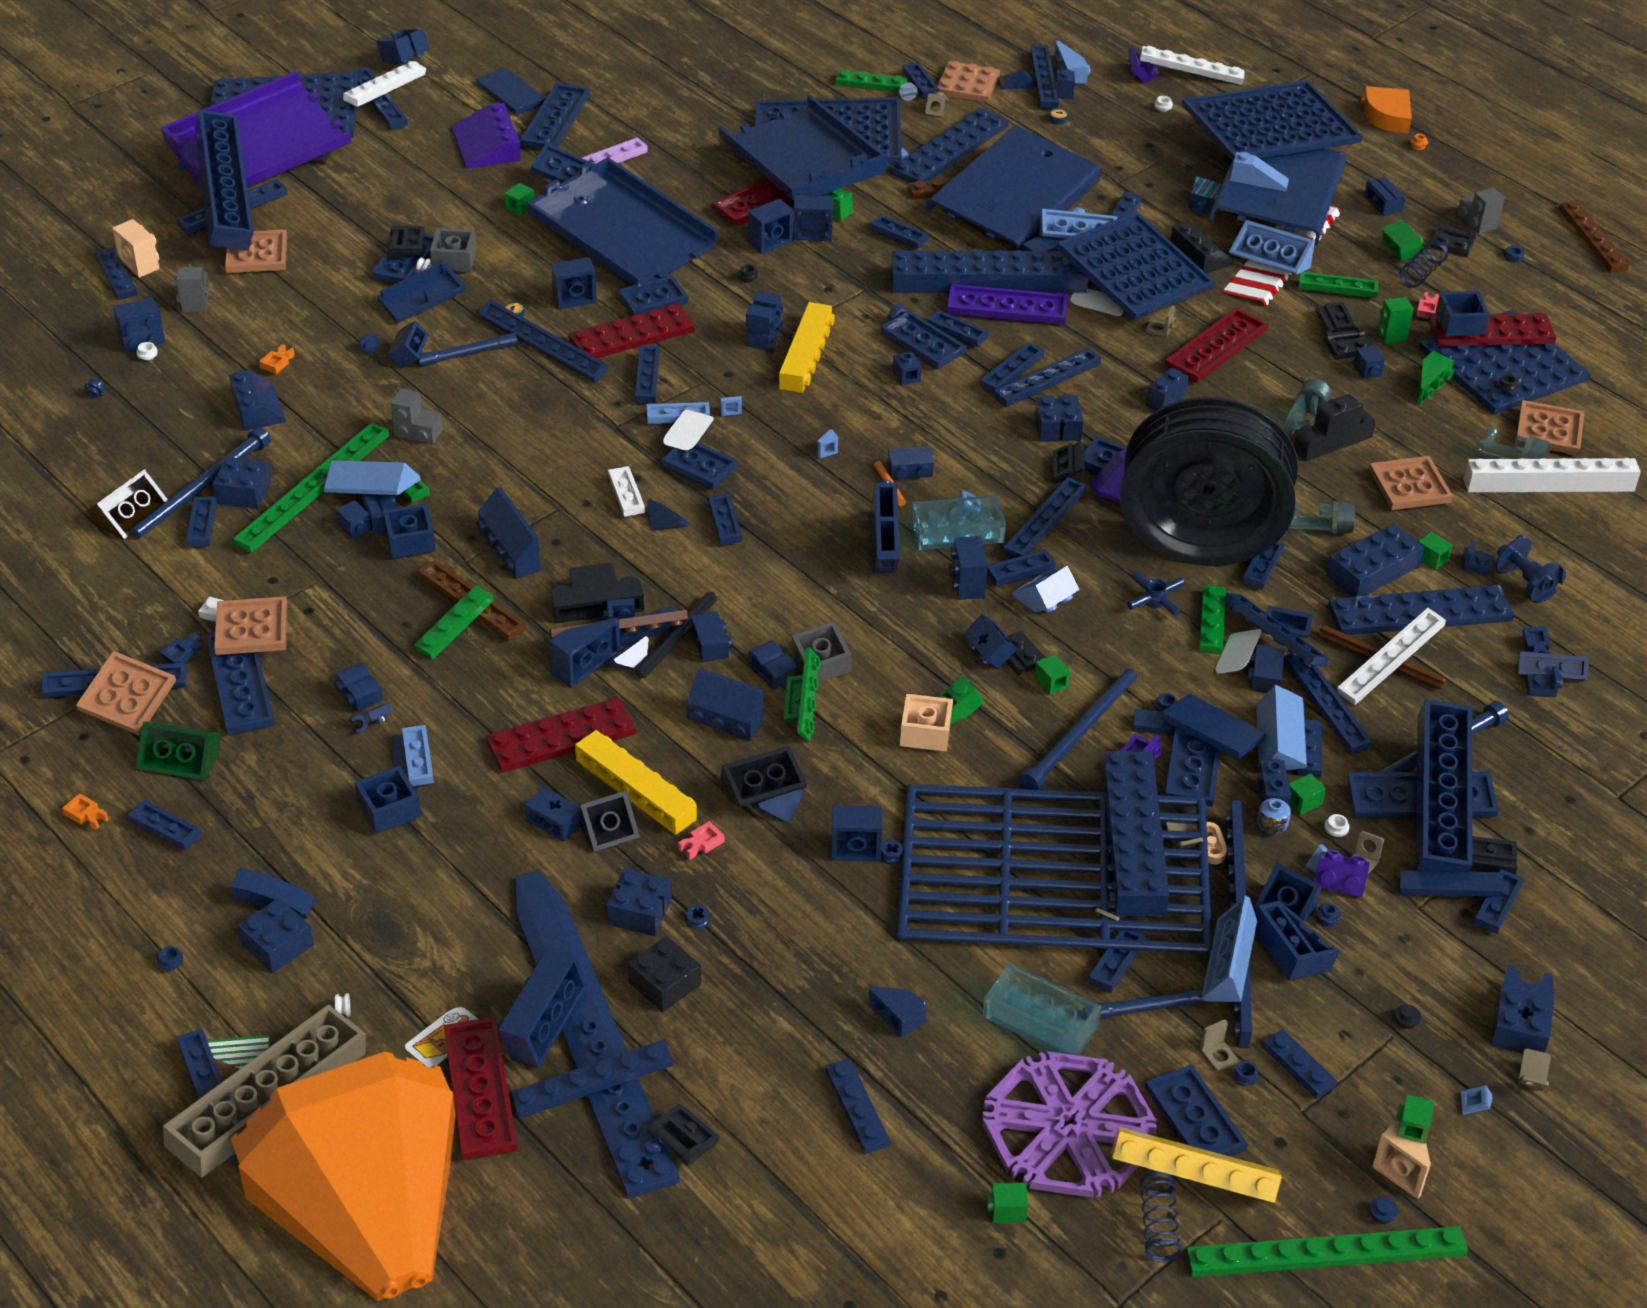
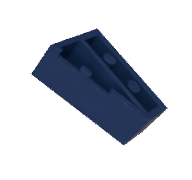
M1280 901L1258 905L1255 912L1257 919L1255 935L1289 981L1332 970L1340 951L1334 945L1329 947L1320 939L1321 935L1317 931L1312 933L1303 926V920Z

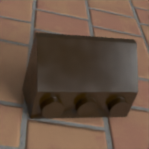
M144 469L88 509L87 512L101 529L124 540L132 534V527L168 501V499Z

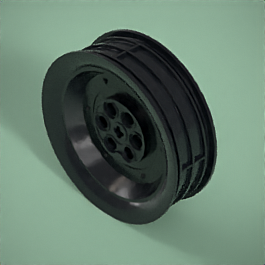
M1198 397L1166 405L1142 421L1128 442L1125 453V474L1120 488V503L1124 518L1134 534L1143 543L1163 556L1179 562L1203 566H1223L1252 559L1274 546L1283 537L1292 522L1296 503L1294 487L1298 472L1295 448L1287 433L1273 418L1248 404L1226 398Z

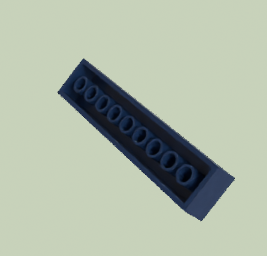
M199 110L195 124V135L209 245L249 251L254 232L237 116Z
M1058 250L892 251L891 256L893 293H950L951 284L1046 293H1087L1088 278Z

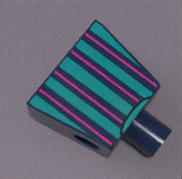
M1196 177L1190 195L1189 208L1193 209L1194 213L1198 215L1203 212L1210 214L1222 183Z

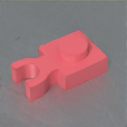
M1425 292L1423 299H1420L1416 316L1424 319H1429L1430 316H1437L1435 311L1439 294L1431 298L1428 296V292Z
M709 821L690 832V838L678 842V849L682 852L689 848L687 850V858L692 859L697 855L698 851L702 850L704 853H707L725 842V835Z

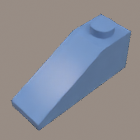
M1056 41L1054 57L1060 71H1075V83H1087V76L1090 75V66L1087 65L1084 57L1060 41Z
M1236 152L1230 181L1286 192L1289 181L1287 177L1255 155H1250L1247 152Z

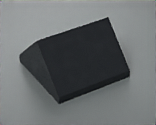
M626 790L579 805L581 830L593 852L640 837Z

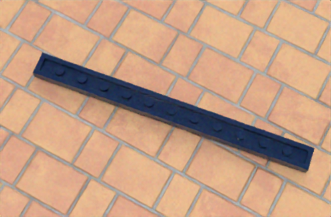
M1233 800L1230 810L1225 812V824L1229 825V828L1226 829L1225 839L1227 843H1230V846H1227L1226 860L1231 862L1227 868V879H1231V883L1228 885V898H1232V902L1229 903V909L1246 896L1242 801ZM1249 964L1241 1002H1233L1232 1008L1233 1016H1237V1021H1234L1233 1036L1238 1037V1047L1249 1048L1252 1036Z

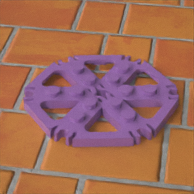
M1046 1051V1056L1043 1052H1040L1039 1062L1037 1063L1033 1062L1030 1056H1027L1025 1064L1022 1058L986 1096L984 1110L992 1112H983L982 1125L1007 1174L1011 1169L1012 1178H1015L1020 1173L1025 1174L1023 1183H1026V1186L1030 1184V1189L1091 1198L1094 1197V1194L1098 1197L1101 1196L1102 1185L1107 1186L1110 1192H1114L1115 1185L1119 1189L1138 1168V1165L1126 1162L1120 1170H1112L1096 1141L1113 1144L1118 1126L1144 1134H1156L1157 1121L1131 1075L1129 1074L1125 1078L1126 1070L1124 1069L1118 1074L1112 1073L1114 1063L1110 1062L1107 1065L1108 1060L1049 1051ZM1069 1069L1088 1072L1092 1077L1072 1098L1058 1070ZM1026 1080L1033 1085L1043 1105L1006 1100L1005 1097L1020 1081ZM1123 1094L1128 1098L1138 1118L1099 1112L1114 1095ZM1074 1119V1125L1069 1124L1064 1127L1065 1121L1069 1122ZM1008 1128L1039 1134L1019 1156H1013L1005 1145L1000 1132ZM1066 1148L1082 1176V1181L1079 1183L1050 1180L1044 1175V1172Z

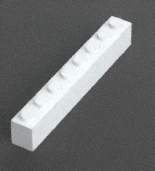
M1635 458L1468 459L1464 482L1468 492H1631L1636 489L1640 469Z

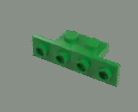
M807 647L805 650L803 675L787 677L783 716L787 723L798 722L797 733L806 742H811V733L814 731L813 712L816 710L815 691L818 689L817 671L820 668V658L810 647Z

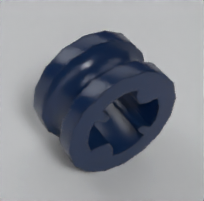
M895 840L885 841L881 845V860L890 865L899 863L902 860L903 852L901 843Z
M699 904L689 907L686 913L688 925L694 929L706 927L709 924L708 909Z

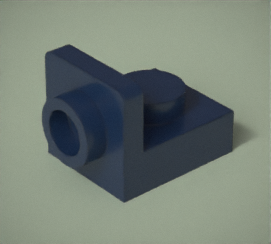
M1471 540L1470 546L1465 547L1461 559L1465 560L1463 569L1490 575L1495 556L1475 551L1476 541Z
M634 598L607 600V610H603L604 620L635 617Z
M1558 666L1552 667L1550 675L1527 673L1525 679L1528 696L1556 698L1558 689H1561L1563 686V676L1559 674Z

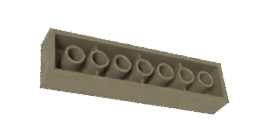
M328 1004L163 1126L164 1147L203 1178L236 1153L231 1138L235 1133H242L247 1127L246 1121L259 1107L264 1108L271 1101L270 1095L276 1088L357 1061L366 1054V1033Z

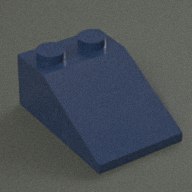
M612 618L567 629L560 635L555 636L550 641L552 675L572 688L603 666L604 662L620 651L619 619Z

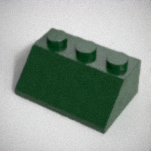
M143 721L135 769L206 780L218 757L222 733L154 721Z

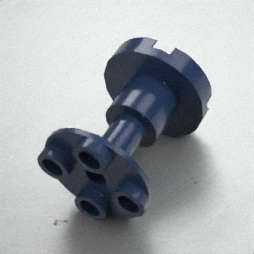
M1521 534L1508 545L1504 544L1498 549L1497 555L1499 557L1496 561V569L1500 573H1508L1518 567L1523 572L1522 577L1528 582L1525 590L1526 596L1533 602L1535 600L1537 603H1542L1550 599L1557 592L1554 588L1558 583L1563 584L1566 578V571L1556 562L1548 563L1544 566L1538 561L1531 562L1527 558L1531 550V541Z

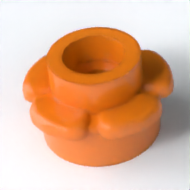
M1416 134L1410 139L1411 147L1416 150H1423L1428 144L1427 138L1423 134Z

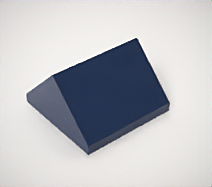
M1277 862L1254 907L1257 908L1258 905L1280 901L1303 920L1302 925H1304L1317 909L1322 886Z

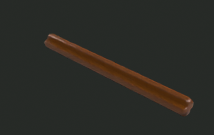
M1322 626L1319 632V637L1369 659L1380 650L1328 626ZM1406 660L1395 669L1438 689H1442L1446 683L1445 677Z

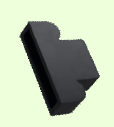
M1350 393L1321 403L1317 406L1314 425H1305L1297 432L1294 443L1295 451L1306 462L1372 438L1375 419L1363 409L1364 406Z
M612 563L570 568V587L560 585L555 587L551 593L555 624L603 617V610H607V600L634 598L635 612L644 611V594L641 582L633 576H626L617 581Z

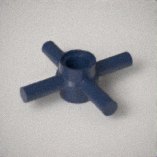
M1138 571L1132 574L1131 578L1144 589V594L1127 602V607L1130 610L1146 604L1154 609L1164 607L1173 616L1179 615L1180 609L1167 597L1169 592L1184 586V580L1181 577L1166 584L1161 579H1151L1148 581Z

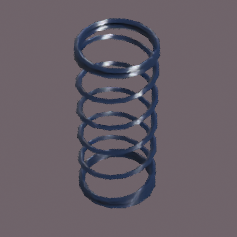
M1438 240L1429 241L1400 269L1399 276L1401 281L1408 287H1418L1427 276L1431 275L1447 259L1448 250L1446 246ZM1435 244L1440 246L1445 252V258L1442 260L1440 253L1428 247V245ZM1427 249H1432L1435 252H1437L1440 256V261L1435 260V258L1428 253ZM1424 254H1426V256L1435 263V266L1431 265L1430 262L1424 258ZM1419 259H1423L1430 266L1431 270H1426L1420 264ZM1414 263L1425 270L1426 275H1422L1421 271L1414 266ZM1406 267L1409 275L1414 280L1419 281L1418 284L1414 285L1406 280L1404 276V269ZM1409 267L1413 268L1420 275V280L1415 279L1410 274Z
M1164 1172L1148 1173L1140 1180L1141 1198L1143 1201L1142 1211L1145 1214L1143 1224L1146 1227L1144 1229V1237L1147 1240L1145 1242V1253L1155 1261L1173 1260L1182 1251L1179 1243L1181 1238L1178 1234L1174 1233L1179 1228V1223L1173 1220L1178 1215V1211L1172 1207L1176 1204L1177 1198L1171 1195L1176 1189V1183L1173 1176ZM1155 1176L1167 1177L1172 1181V1183L1164 1180L1155 1181L1145 1187L1143 1186V1182L1146 1179ZM1156 1183L1171 1184L1165 1190L1154 1191L1146 1189ZM1144 1192L1152 1195L1146 1200L1143 1197ZM1156 1196H1171L1174 1198V1203L1167 1206H1155L1147 1201ZM1145 1204H1147V1205H1149V1206H1151V1207H1154V1208H1152L1151 1210H1149L1147 1213H1146V1211H1145V1209H1144V1208H1145ZM1162 1208L1173 1209L1176 1212L1173 1217L1167 1219H1158L1148 1215L1150 1212ZM1146 1216L1156 1221L1147 1225L1145 1222ZM1160 1221H1171L1177 1225L1174 1230L1165 1232L1149 1228L1154 1223ZM1147 1229L1157 1234L1148 1238L1146 1235ZM1161 1234H1172L1178 1238L1177 1241L1170 1238H1158L1151 1241L1152 1238ZM1152 1245L1161 1247L1176 1245L1178 1247V1251L1175 1254L1165 1257L1153 1255L1148 1249Z

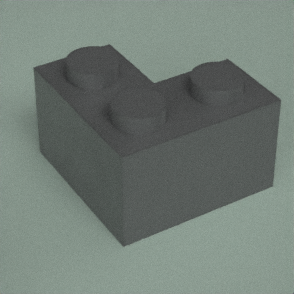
M1494 187L1475 192V195L1460 198L1457 215L1478 234L1498 228L1505 197Z
M203 267L178 268L177 276H174V287L178 288L179 291L177 292V303L181 304L182 312L207 311L210 289L207 272H203Z
M402 388L399 390L391 402L394 436L433 445L443 430L441 413L422 409L420 392Z

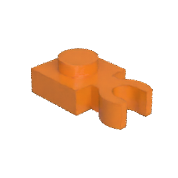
M284 344L279 346L277 352L271 351L259 361L260 368L274 374L279 373L289 364V359L294 357V348L286 351Z
M80 793L62 808L65 816L81 825L88 821L93 829L99 828L98 819L108 821L106 811L99 809L96 802Z

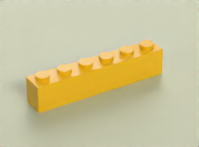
M808 303L780 370L779 389L803 393L806 385L809 386L811 373L814 374L816 361L820 359V349H824L825 337H829L830 326L834 324L835 315L832 314V306Z
M595 730L575 744L576 761L617 792L626 790L630 802L673 834L677 835L697 820V806L691 797L681 793L676 786L669 784L657 772L647 768L642 761L628 754L624 748H620L608 736H604Z
M1119 1126L1117 1127L1111 1150L1112 1158L1274 1203L1282 1177L1277 1169Z

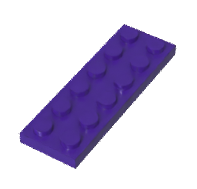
M951 284L947 313L975 317H992L995 319H1012L1015 321L1024 320L1065 324L1068 295Z

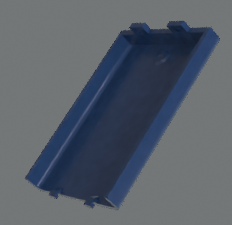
M811 95L807 96L808 107L792 114L787 110L781 111V118L751 128L747 123L740 125L742 130L740 132L731 134L722 125L718 126L720 139L794 202L795 195L820 196L882 174L888 166L887 155Z
M1015 125L934 194L926 203V212L929 213L938 205L950 211L947 213L948 218L953 220L958 215L989 231L986 237L993 240L997 235L1015 245L1014 251H1022L1024 243L1039 237L1042 209L1068 211L1100 181L1101 168L1097 164Z
M1322 148L1320 150L1297 152L1289 155L1259 158L1289 179L1286 192L1230 181L1233 161H1231L1211 209L1209 220H1213L1217 209L1239 214L1237 220L1245 221L1246 216L1283 224L1285 225L1284 231L1292 232L1293 227L1312 231L1316 234L1314 245H1318L1345 168L1347 158L1344 153Z
M609 157L596 164L592 159L579 166V174L561 184L559 180H554L544 186V194L527 203L529 215L632 286L667 277L670 273L691 260L699 258L701 254L713 248L718 240L717 229Z

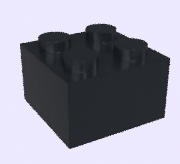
M665 936L628 962V981L660 1011L664 1012L701 985V965L668 936Z

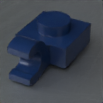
M191 633L182 642L176 639L160 651L161 658L169 664L185 663L194 656L193 652H198L202 649V644L197 642L201 639L200 636Z
M387 703L361 715L352 716L349 721L359 720L361 726L354 730V732L361 733L366 730L370 721H374V724L388 719L387 714L393 712L390 703Z

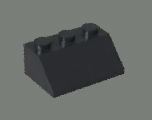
M1186 221L1172 226L1170 242L1206 274L1234 265V260L1190 222Z
M790 746L722 765L720 781L728 799L738 807L807 787V783Z

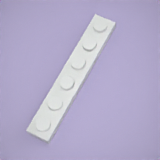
M1142 46L1141 61L1240 85L1243 83L1245 70H1241L1238 67H1228L1222 63H1212L1201 58H1191L1188 55L1175 54L1169 50L1163 51L1152 46Z
M411 61L345 92L343 100L358 107L425 75L426 68L417 62Z
M1429 608L1424 610L1338 686L1337 693L1356 705L1444 627L1446 620Z

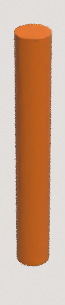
M875 462L874 467L882 480L894 483L882 462ZM897 488L898 505L904 506L906 500Z

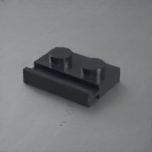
M1344 302L1326 303L1324 306L1316 304L1315 312L1325 332L1355 330L1356 325Z
M1080 439L1077 440V444L1073 445L1070 443L1053 451V477L1057 484L1065 481L1067 477L1072 478L1076 476L1077 472H1085L1084 444Z
M1022 631L1007 636L1017 650L1005 662L1018 676L1023 671L1029 672L1034 670L1036 662L1046 658Z
M1472 836L1471 869L1500 872L1502 869L1516 874L1518 869L1517 842Z

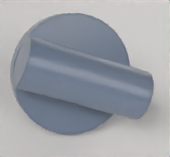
M904 83L899 89L900 97L906 101L913 100L918 94L917 87L912 83Z

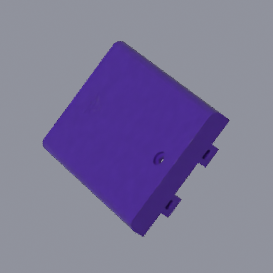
M298 71L203 109L205 111L237 116L247 187L351 143L350 132H341L338 126H342L340 120L332 121L315 101V99H319V95L316 92L309 94L301 84ZM198 112L162 126L161 130L166 144L202 188L195 135V124Z

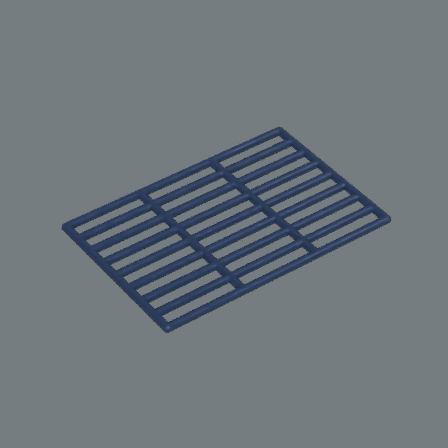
M909 784L906 790L896 935L900 939L1209 954L1212 950L1206 800L1203 797L1158 795L1159 805L1196 806L1197 814L1160 813V820L1166 823L1197 824V832L1162 830L1163 840L1187 841L1203 838V841L1198 843V850L1164 848L1165 858L1195 859L1199 861V868L1166 866L1167 876L1199 878V886L1168 885L1169 895L1200 896V905L1168 904L1167 914L1201 915V924L1110 920L1105 915H1100V919L1009 915V906L1096 910V908H1099L1108 913L1116 911L1115 901H1110V892H1114L1113 882H1109L1112 866L1109 864L1110 846L1105 793ZM916 794L1002 798V805L917 802L915 799ZM1012 798L1099 802V810L1012 806ZM915 811L1002 815V823L914 819ZM1012 816L1099 819V827L1011 823ZM913 829L1001 833V841L913 837ZM1011 833L1099 837V845L1011 841ZM912 846L1000 850L1001 857L996 859L912 855ZM1011 851L1099 855V863L1010 859ZM911 864L1000 869V877L911 873ZM1010 869L1099 873V882L1011 878ZM910 883L1000 887L999 895L909 891ZM1009 887L1100 892V900L1009 896ZM909 901L998 905L999 914L908 910ZM907 920L998 924V933L907 929ZM1008 925L1100 929V938L1008 934ZM1110 930L1202 934V943L1110 939Z

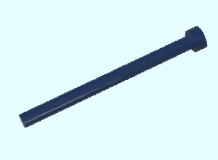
M256 427L249 432L248 439L132 527L131 533L133 536L140 539L213 483L226 457L244 459L255 449L262 450L271 443V438L267 431L262 427Z
M1126 669L1034 768L1028 767L1018 778L1019 784L1023 789L1040 790L1045 784L1044 777L1136 680L1137 675L1135 671Z
M1494 701L1485 706L1483 713L1472 719V735L1489 725L1497 727L1506 722L1509 717L1506 707L1499 701ZM1417 750L1379 772H1408L1417 767Z

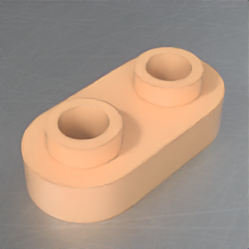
M1207 822L1208 862L1210 864H1220L1226 859L1227 846L1219 826L1215 823Z

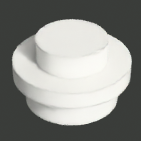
M1159 96L1155 101V108L1161 112L1170 110L1172 108L1171 98Z
M143 342L139 344L137 349V356L143 360H151L158 354L157 348L151 342Z
M1331 815L1325 822V830L1332 836L1342 837L1349 831L1348 821L1342 815Z

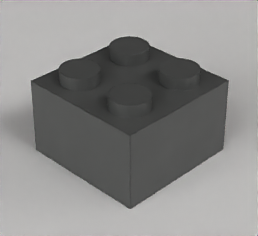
M437 228L430 250L432 266L443 261L454 271L471 272L477 251L475 230Z
M834 621L792 635L793 653L802 671L804 670L805 650L807 647H810L819 656L818 683L852 672V654Z

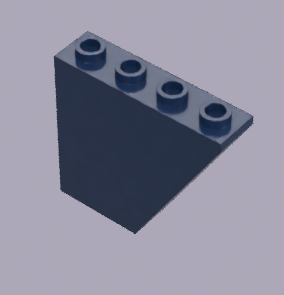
M883 480L874 485L870 508L875 573L897 572L899 563L897 483Z

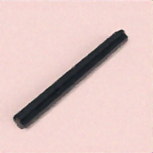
M707 592L687 613L688 619L682 620L683 624L676 625L635 669L638 678H646L691 630V616L706 613L716 603L717 597L714 592Z

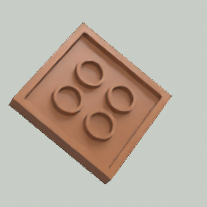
M949 61L937 87L939 92L944 93V96L988 103L1000 76V70L993 67H981L975 64Z
M287 230L253 231L249 251L227 248L226 273L286 270Z
M1522 400L1515 444L1531 446L1535 439L1551 444L1550 450L1579 455L1585 411Z
M1430 456L1370 463L1369 471L1391 510L1452 502L1453 495Z
M287 597L217 601L216 655L286 650Z
M113 651L76 704L77 710L140 736L143 721H150L176 682V678L172 674Z

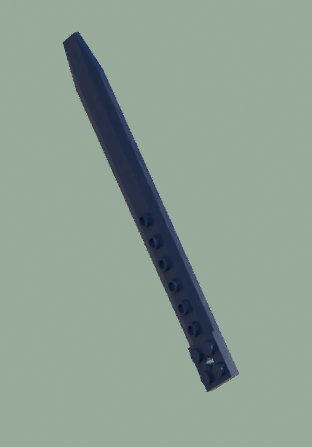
M539 870L516 876L518 922L535 965L537 966L538 959L544 955L548 947L575 954L587 983V987L561 1029L576 1069L627 1052L566 902ZM638 1078L587 1095L627 1199L680 1183V1176L667 1145L659 1138H653L647 1133L649 1126L655 1121V1118ZM644 1162L650 1163L649 1169L646 1170L638 1166Z

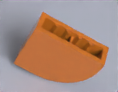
M1366 86L1365 93L1361 94L1360 104H1363L1364 114L1368 121L1386 131L1408 134L1411 123L1409 90Z

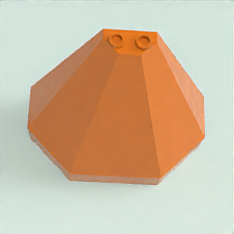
M384 1051L276 1088L270 1095L271 1101L264 1108L259 1107L246 1121L247 1127L242 1133H235L231 1138L240 1163L238 1167L245 1198L377 1301L393 1298L401 1292L412 1288H420L426 1283L431 1282L457 1126L453 1091H450L441 1068L433 1065L431 1068L423 1066L421 1061L407 1057L403 1060L397 1059L392 1053Z

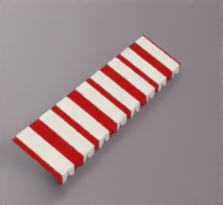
M1331 206L1322 234H1325L1326 228H1330V222L1333 223L1335 221V216H1339L1338 207ZM1278 224L1275 229L1284 231L1285 225ZM1293 227L1292 232H1288L1315 241L1316 234L1312 231ZM1248 260L1222 292L1261 301L1267 306L1269 299H1273V292L1278 293V286L1282 287L1283 280L1287 281L1288 274L1292 275V273Z

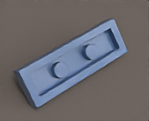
M709 402L647 404L648 424L675 423L684 410H691L710 416Z
M426 725L402 728L410 783L412 786L434 783Z

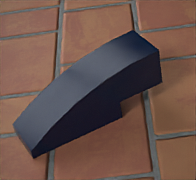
M239 868L231 885L233 900L258 904L259 910L280 898L301 918L307 919L315 902L314 896L288 882L247 869Z

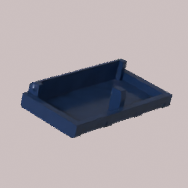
M442 261L381 290L377 298L382 307L399 324L416 314H420L439 303H443L465 292L466 286L447 264Z

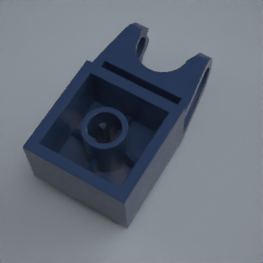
M1509 965L1495 1008L1491 1046L1524 1053L1525 1049L1546 1052L1550 1040L1554 1006L1552 974L1545 973L1541 982L1530 984L1519 978L1516 966Z

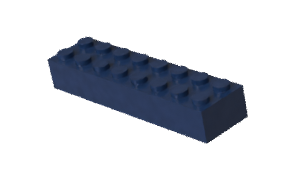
M1425 699L1418 714L1415 871L1469 872L1472 867V707Z
M1104 751L1103 782L1116 916H1167L1169 889L1153 752Z

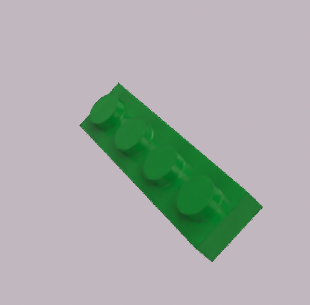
M838 70L835 86L899 93L901 85L908 83V78Z
M1303 271L1300 273L1299 289L1337 293L1346 296L1377 298L1379 281Z
M475 585L414 644L416 650L433 660L494 601L493 595Z
M1208 585L1203 587L1199 652L1222 654L1226 587Z

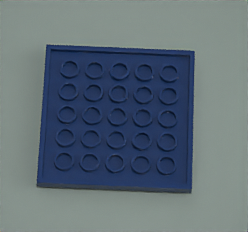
M1138 212L1059 241L1056 245V249L1133 320L1212 289L1215 284L1212 278Z
M1512 309L1501 314H1517V312ZM1431 337L1420 341L1418 347L1427 356L1432 351H1435L1454 360L1452 378L1493 414L1517 407L1522 404V400L1533 401L1586 382L1591 375L1556 344L1437 346L1435 338ZM1503 374L1514 375L1517 378L1518 387L1515 391L1504 392L1497 386L1498 379Z

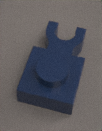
M1546 626L1523 627L1522 636L1526 651L1550 654L1548 651L1550 641Z

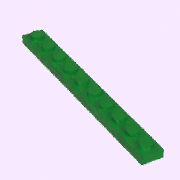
M373 422L370 423L234 537V545L252 553L325 491L324 486L332 460H362L389 437V430Z
M1457 1226L1187 1247L1186 1257L1191 1277L1463 1257L1466 1256L1468 1248L1461 1227Z

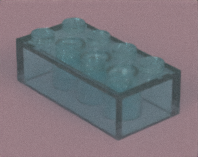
M997 495L912 502L911 525L918 550L950 548L954 546V537L981 536L983 545L1004 543L1006 521Z
M1009 963L985 996L983 1017L1054 1052L1079 1056L1099 1027L1102 1006Z

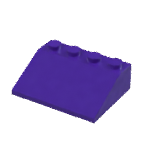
M505 103L486 105L452 126L466 169L521 161L520 141Z

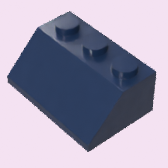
M250 370L229 374L232 396L245 431L255 429L256 427H266L286 422L271 381Z
M699 668L687 701V718L751 741L763 723V690Z

